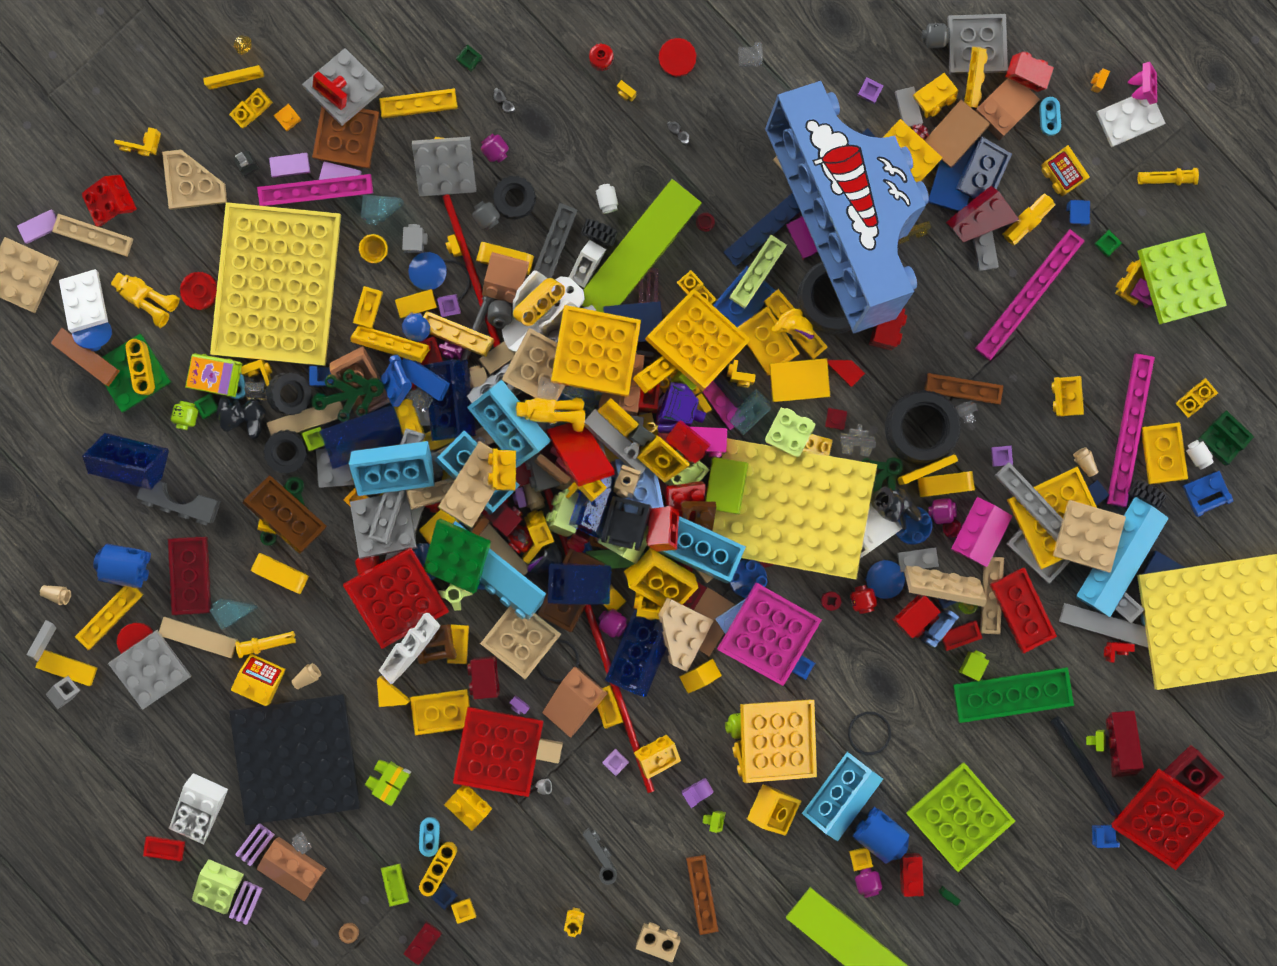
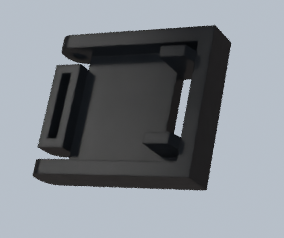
M613 496L601 542L606 543L608 536H610L609 544L632 549L635 542V550L640 551L652 506ZM627 504L638 507L637 514L621 511L622 505Z

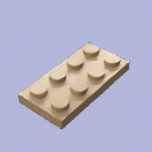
M481 441L475 447L438 506L439 509L470 528L473 527L495 491L491 490V485H488V473H491V465H488V454L492 453L493 449Z
M906 566L904 573L909 593L985 606L986 597L979 579L963 577L955 573H942L938 570L922 569L919 566Z

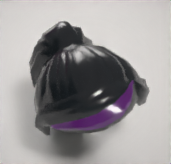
M554 537V542L547 544L544 550L537 553L532 561L527 564L528 572L543 575L550 571L560 570L563 563V554L556 544Z

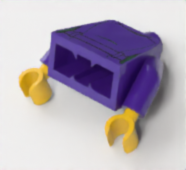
M668 378L664 379L663 383L667 385H660V389L665 393L657 419L659 424L657 426L654 422H649L648 426L654 427L650 432L654 435H657L658 432L670 433L680 420L688 426L692 424L693 420L703 423L706 412L697 409L699 399L695 397L692 390L686 384L670 383Z

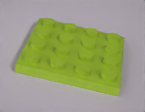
M1205 233L1138 250L1159 325L1227 306Z
M964 762L906 812L957 872L1015 822L1012 816Z

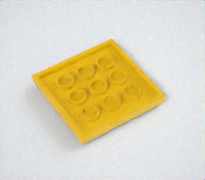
M695 289L645 338L649 344L702 392L750 341L742 331Z
M564 305L551 382L628 397L641 320Z
M1078 467L1033 487L1062 518L1064 517L1068 500L1097 508ZM1014 496L1007 499L1039 568L1044 569L1063 560L1053 556L1057 542Z
M814 700L740 704L744 783L817 777Z

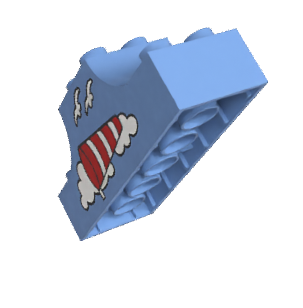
M818 81L778 94L765 130L854 334L896 319L914 293L913 289L917 288L915 273L910 266L903 267L897 253V245L899 239L909 234L928 203L929 196L922 181L915 182L910 171L913 168V159L909 149L905 146L900 148L895 136L884 138L870 137L849 128L836 116L840 113L836 95L833 92L826 93L822 82Z

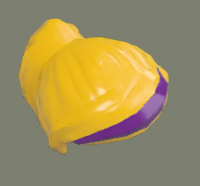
M800 309L786 311L780 316L776 325L771 328L777 334L781 332L789 333L793 336V339L799 338L803 341H809L814 338L813 326L807 318L803 317V312Z

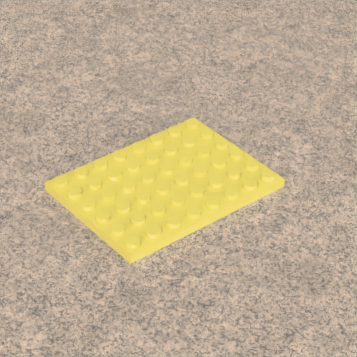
M226 203L210 355L326 366L341 214Z
M727 438L726 453L722 454V458L747 462L748 468L740 514L716 511L713 532L746 546L741 557L744 559L857 579L877 464L803 451L799 457H794L774 446Z
M1277 554L1137 575L1141 604L1145 609L1143 615L1156 690L1277 671Z

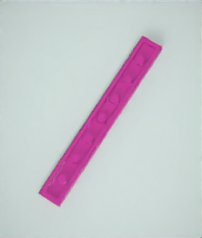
M1070 229L1066 232L975 348L977 352L989 361L995 356L1084 243L1081 237Z
M1134 354L1106 504L1127 507L1128 492L1131 487L1155 358L1152 356Z

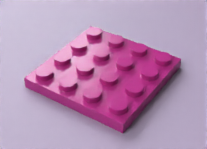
M756 582L717 649L784 686L822 619Z

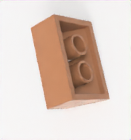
M635 354L632 378L643 370L644 355ZM631 378L628 397L600 392L599 408L609 398H612L630 416H637L641 388Z
M278 837L263 856L257 870L305 901L326 868Z

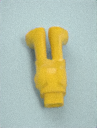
M117 273L111 282V286L115 287L116 292L125 300L135 305L138 309L142 308L152 316L154 324L159 328L166 325L169 320V313L152 305L145 299L147 297L152 299L169 312H173L180 302V298L176 295L164 296L154 291L153 288L147 286L142 279L137 277L124 276L121 273Z
M576 397L572 400L564 401L535 398L516 403L517 416L525 417V420L530 419V421L556 423L557 421L570 422L574 431H583L585 411L583 410L584 401L582 398ZM555 410H568V411H571V412H554V411H555Z

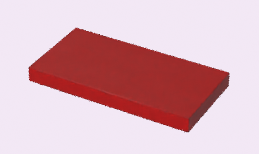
M566 423L547 430V436L550 438L551 443L578 487L615 475L614 468L592 433L585 426L582 432L574 431L572 423Z
M1024 567L989 584L1021 653L1024 654L1057 637Z

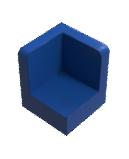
M1070 200L1067 203L1066 210L1070 211V223L1081 224V226L1090 224V201Z
M309 366L310 386L327 387L325 379L331 374L330 367ZM328 379V382L334 383V380Z
M1092 825V845L1096 848L1120 847V843L1116 841V830L1112 828V825Z

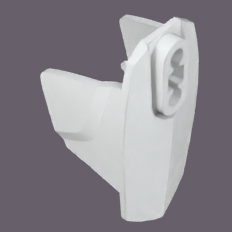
M536 270L533 271L519 287L513 300V312L519 303L547 279L543 274ZM559 277L555 280L562 283L565 287L564 296L557 302L560 303L559 306H552L531 326H525L517 321L512 313V322L502 329L503 338L508 349L516 352L529 328L548 337L551 331L559 329L564 305L580 308L585 300L583 289L571 278Z

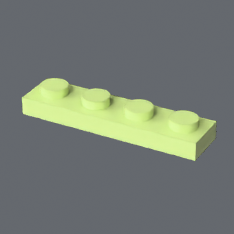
M770 235L729 299L745 309L787 245L773 235Z

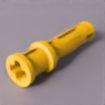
M1177 168L1171 172H1138L1137 176L1138 184L1174 183L1179 186L1182 183H1192L1197 185L1199 180L1198 168H1193L1192 170Z
M294 631L262 639L254 637L250 641L241 643L237 641L235 644L238 657L243 658V655L252 653L256 655L261 650L296 643V639H294L295 634Z

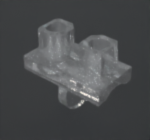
M858 424L857 429L849 430V434L840 433L842 453L852 454L853 446H860V455L870 456L872 448L876 447L875 437H869V431L862 430V424Z

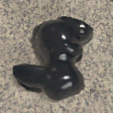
M222 396L219 401L216 417L220 422V427L226 432L238 427L243 422H247L248 436L256 439L261 433V421L264 419L266 411L261 401L257 398H251L244 405H241L237 400L231 403L226 396Z
M882 487L872 495L871 504L873 508L886 520L891 522L900 520L903 530L907 529L906 513L915 521L919 522L922 519L921 512L913 505L910 495L904 489L892 490L889 487Z

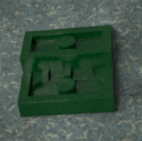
M1226 410L1198 438V441H1203L1209 451L1224 466H1227L1240 451L1244 450L1254 436Z

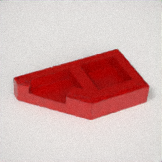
M852 360L827 361L828 365L850 387L865 374Z

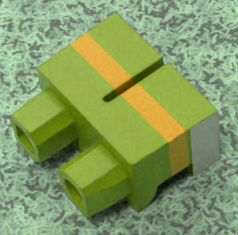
M379 760L374 770L383 775L380 780L370 775L365 786L373 791L372 795L392 806L409 778L411 771L401 768L392 761L388 763Z

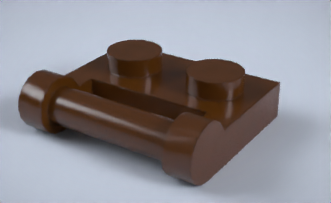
M685 501L681 506L682 518L689 520L690 513L695 511L693 523L713 531L717 507L716 502Z
M451 624L440 626L433 638L417 657L420 664H426L428 661L445 658L451 660L456 658L457 653L453 645ZM445 645V651L428 654L425 651V648Z

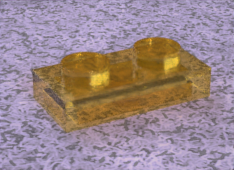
M927 221L913 226L909 234L899 239L898 243L910 241L909 237L914 235L917 238L927 235V231L931 229L930 222Z

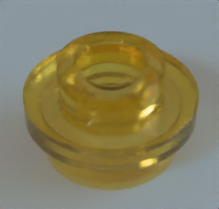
M239 36L234 42V48L240 55L249 52L252 46L251 39L248 36Z

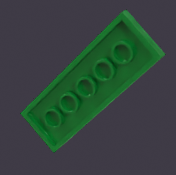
M1068 667L953 684L959 723L1074 706Z

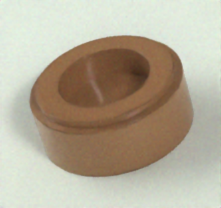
M346 923L339 930V937L344 943H353L359 936V929L353 923Z

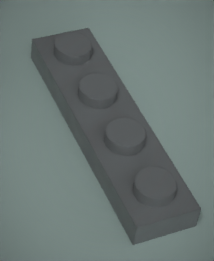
M562 203L558 206L534 271L540 272L546 278L553 277L577 215V209Z

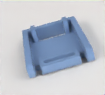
M944 610L941 614L939 613V619L928 631L925 630V635L921 640L935 648L959 618L954 612Z

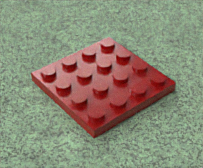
M412 547L343 584V587L381 649L405 637L409 629L415 628L423 614L430 613L436 620L449 612L448 607Z
M467 707L453 784L529 797L543 720Z
M1158 769L1112 822V828L1174 870H1177L1224 817V812Z

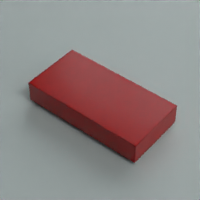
M974 620L951 628L942 638L945 651H949L983 638L977 621Z
M146 836L143 856L182 861L185 841Z

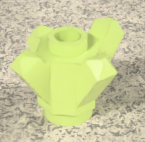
M450 584L446 590L438 591L441 598H446L452 603L454 611L461 610V600L463 597L473 595L453 584Z

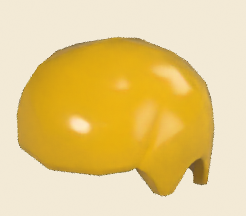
M371 234L363 237L360 241L359 252L361 257L367 262L378 263L387 256L388 245L383 237Z

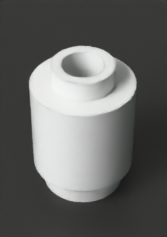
M610 184L600 185L599 189L596 190L600 209H602L604 214L617 211L618 200L614 186H610Z
M1196 440L1188 445L1189 449L1186 452L1200 470L1214 462L1212 454L1203 441L1199 442Z

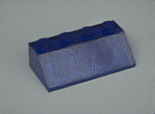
M447 360L423 365L450 383L443 401H438L427 393L432 441L456 439L464 430L471 437L476 436L474 415L467 408L471 404L467 397L471 391L467 360Z
M392 405L319 431L332 470L349 464L351 451L400 445L403 438L401 425Z
M104 433L82 457L88 474L151 490L163 477L169 450L168 448Z
M634 609L605 681L633 694L646 697L667 647L665 646L662 633L664 630L660 620H648L645 617L636 616L637 610Z

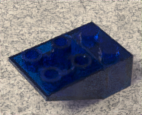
M557 562L549 564L548 603L610 604V565Z

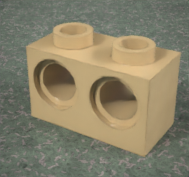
M651 922L649 924L644 923L636 943V949L673 962L680 943V936H677L678 933L667 929V931L659 929L660 926ZM648 933L655 936V939L651 942L646 941L644 938ZM670 940L673 946L671 948H664L663 942Z

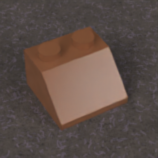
M492 252L484 279L482 295L513 303L517 290L527 278L529 262Z

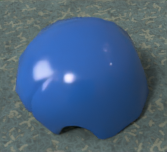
M412 312L404 319L402 331L409 340L420 342L425 340L430 334V324L421 313L413 314Z

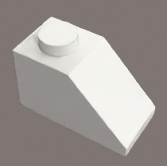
M589 240L581 250L569 278L585 288L606 249Z

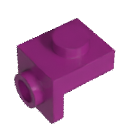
M1142 278L1138 279L1129 296L1143 303L1145 308L1151 305L1154 306L1147 282Z
M445 341L444 345H439V349L445 358L460 360L464 348Z

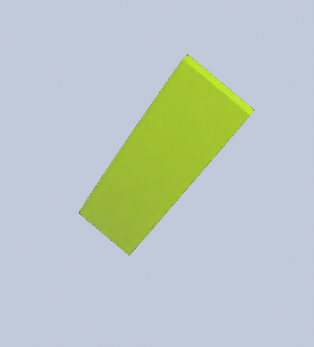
M671 179L584 288L585 300L582 306L589 307L593 305L598 312L604 313L603 306L621 305L675 240L679 232L701 206L702 202L675 180Z
M811 887L786 916V919L844 966H908L843 911L835 907Z

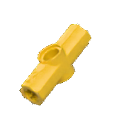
M1044 193L1030 208L1025 209L1018 216L1019 220L1015 221L1002 235L1014 246L1028 232H1031L1056 204Z
M578 908L567 911L564 931L571 937L581 934L585 914Z

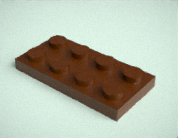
M270 475L242 502L299 554L327 527Z
M570 548L539 610L538 616L569 632H573L606 563L585 552H576Z

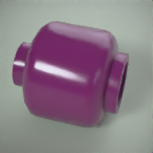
M492 133L481 142L480 150L489 162L497 160L500 163L507 157L506 152L509 150V147L500 135Z
M950 498L935 499L932 502V506L928 507L929 516L933 518L936 524L952 523L954 518H957L956 502H953Z
M611 609L608 612L605 610L599 617L601 621L599 628L612 638L620 637L628 626L626 624V617L615 609Z
M871 868L863 869L855 877L857 890L860 895H864V898L879 895V891L882 890V883L877 871H871Z

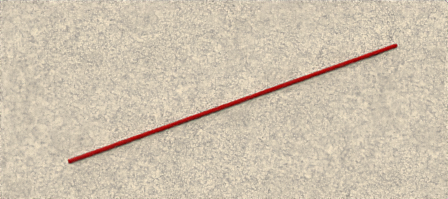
M447 194L442 196L481 308L483 290L450 195ZM487 311L484 320L490 337L494 339L493 346L495 348L501 343L496 328L488 322ZM551 489L544 490L547 503L552 512L553 505L551 503L554 496ZM559 534L565 555H567L570 549L566 544L568 537ZM588 600L584 610L633 752L640 749L595 615ZM636 758L647 793L655 791L651 778L647 779L644 776L640 762Z

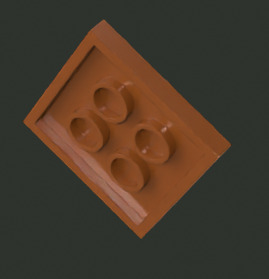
M321 106L312 158L370 169L380 115L379 111L361 109L341 126Z

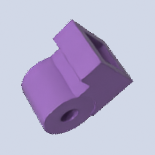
M706 778L682 790V794L691 808L714 792Z

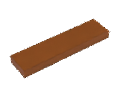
M64 328L60 329L51 342L52 345L107 386L112 383L120 370L96 352L76 344L72 334Z
M927 373L924 390L934 391L943 396L1000 405L1003 385Z
M705 854L687 857L699 934L719 932Z

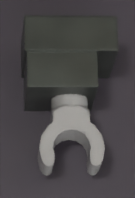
M247 150L235 155L233 158L244 177L259 170L253 156Z
M638 425L628 436L633 443L627 446L623 453L627 454L632 449L633 455L631 459H635L638 456L639 447L644 446L646 442H652L656 436L642 425Z

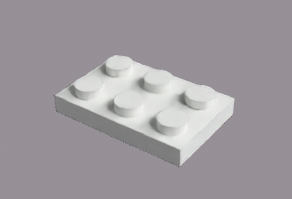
M1129 97L1096 112L1111 147L1165 124L1157 103L1150 105L1147 99L1139 100Z
M96 269L59 280L68 330L71 333L108 322L99 273Z

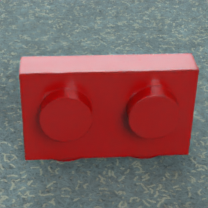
M121 175L104 176L82 193L85 204L97 227L104 225L118 214L132 213L137 209Z
M681 420L678 421L665 438L670 447L674 450H679L684 454L683 457L687 461L694 462L695 464L705 456L706 450L711 445Z

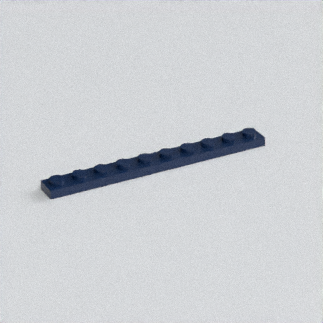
M868 128L861 133L866 136L875 137ZM793 193L723 252L735 267L766 242L770 235H774L801 212Z

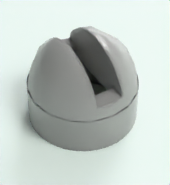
M549 779L539 780L536 784L537 792L542 795L550 794L552 791L551 781Z

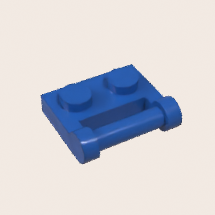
M393 355L389 359L390 364L383 373L381 381L392 406L399 407L411 389L412 383L406 377L401 365L402 360L400 356Z
M1220 471L1213 472L1182 486L1196 517L1202 516L1204 512L1225 503L1228 505L1233 502V498L1226 487ZM1219 491L1222 497L1201 506L1197 502Z

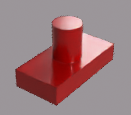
M319 71L314 74L312 87L340 110L345 108L347 94L341 89L347 85L346 80L342 76H338L331 82Z

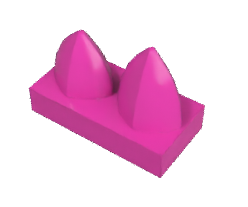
M1151 62L1143 64V71L1134 75L1128 81V84L1143 85L1131 97L1139 100L1147 99L1151 105L1157 103V72Z

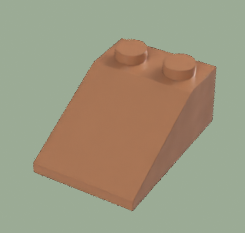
M1007 78L975 111L990 123L987 129L1000 141L1040 99L1028 87Z
M364 346L330 363L331 374L355 388L362 386L354 381L346 382L343 379V374L348 369L353 370L355 374L367 380L371 378L381 380ZM349 373L346 374V377H347V378H352V377H353V376H352L351 374H349ZM371 386V389L375 391L377 387ZM385 388L380 396L373 397L368 406V413L390 402ZM366 394L358 396L352 409L355 414L357 406L362 404ZM360 408L359 411L364 413L365 409Z
M574 666L563 679L542 713L569 737H572L608 693L581 669Z

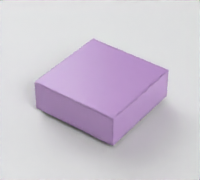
M615 748L602 763L617 776L629 761Z

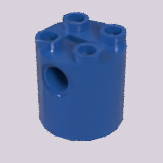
M106 544L95 555L93 568L96 570L100 582L141 588L143 581L148 579L149 570H146V565L150 561L151 553L145 550Z
M874 806L867 814L869 816L867 820H861L858 823L853 837L885 864L892 860H899L908 850L909 833Z

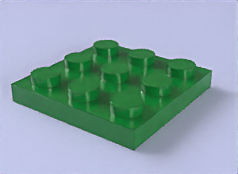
M138 334L132 339H138L147 344L155 389L152 394L142 395L136 393L133 389L126 353L127 342L102 357L120 370L109 386L105 385L122 413L172 383L142 334ZM139 343L133 347L134 353L140 351ZM142 362L137 365L138 372L144 369ZM146 381L140 385L142 391L147 389L148 384Z
M440 518L436 521L424 569L428 574L474 594L480 582L491 541Z

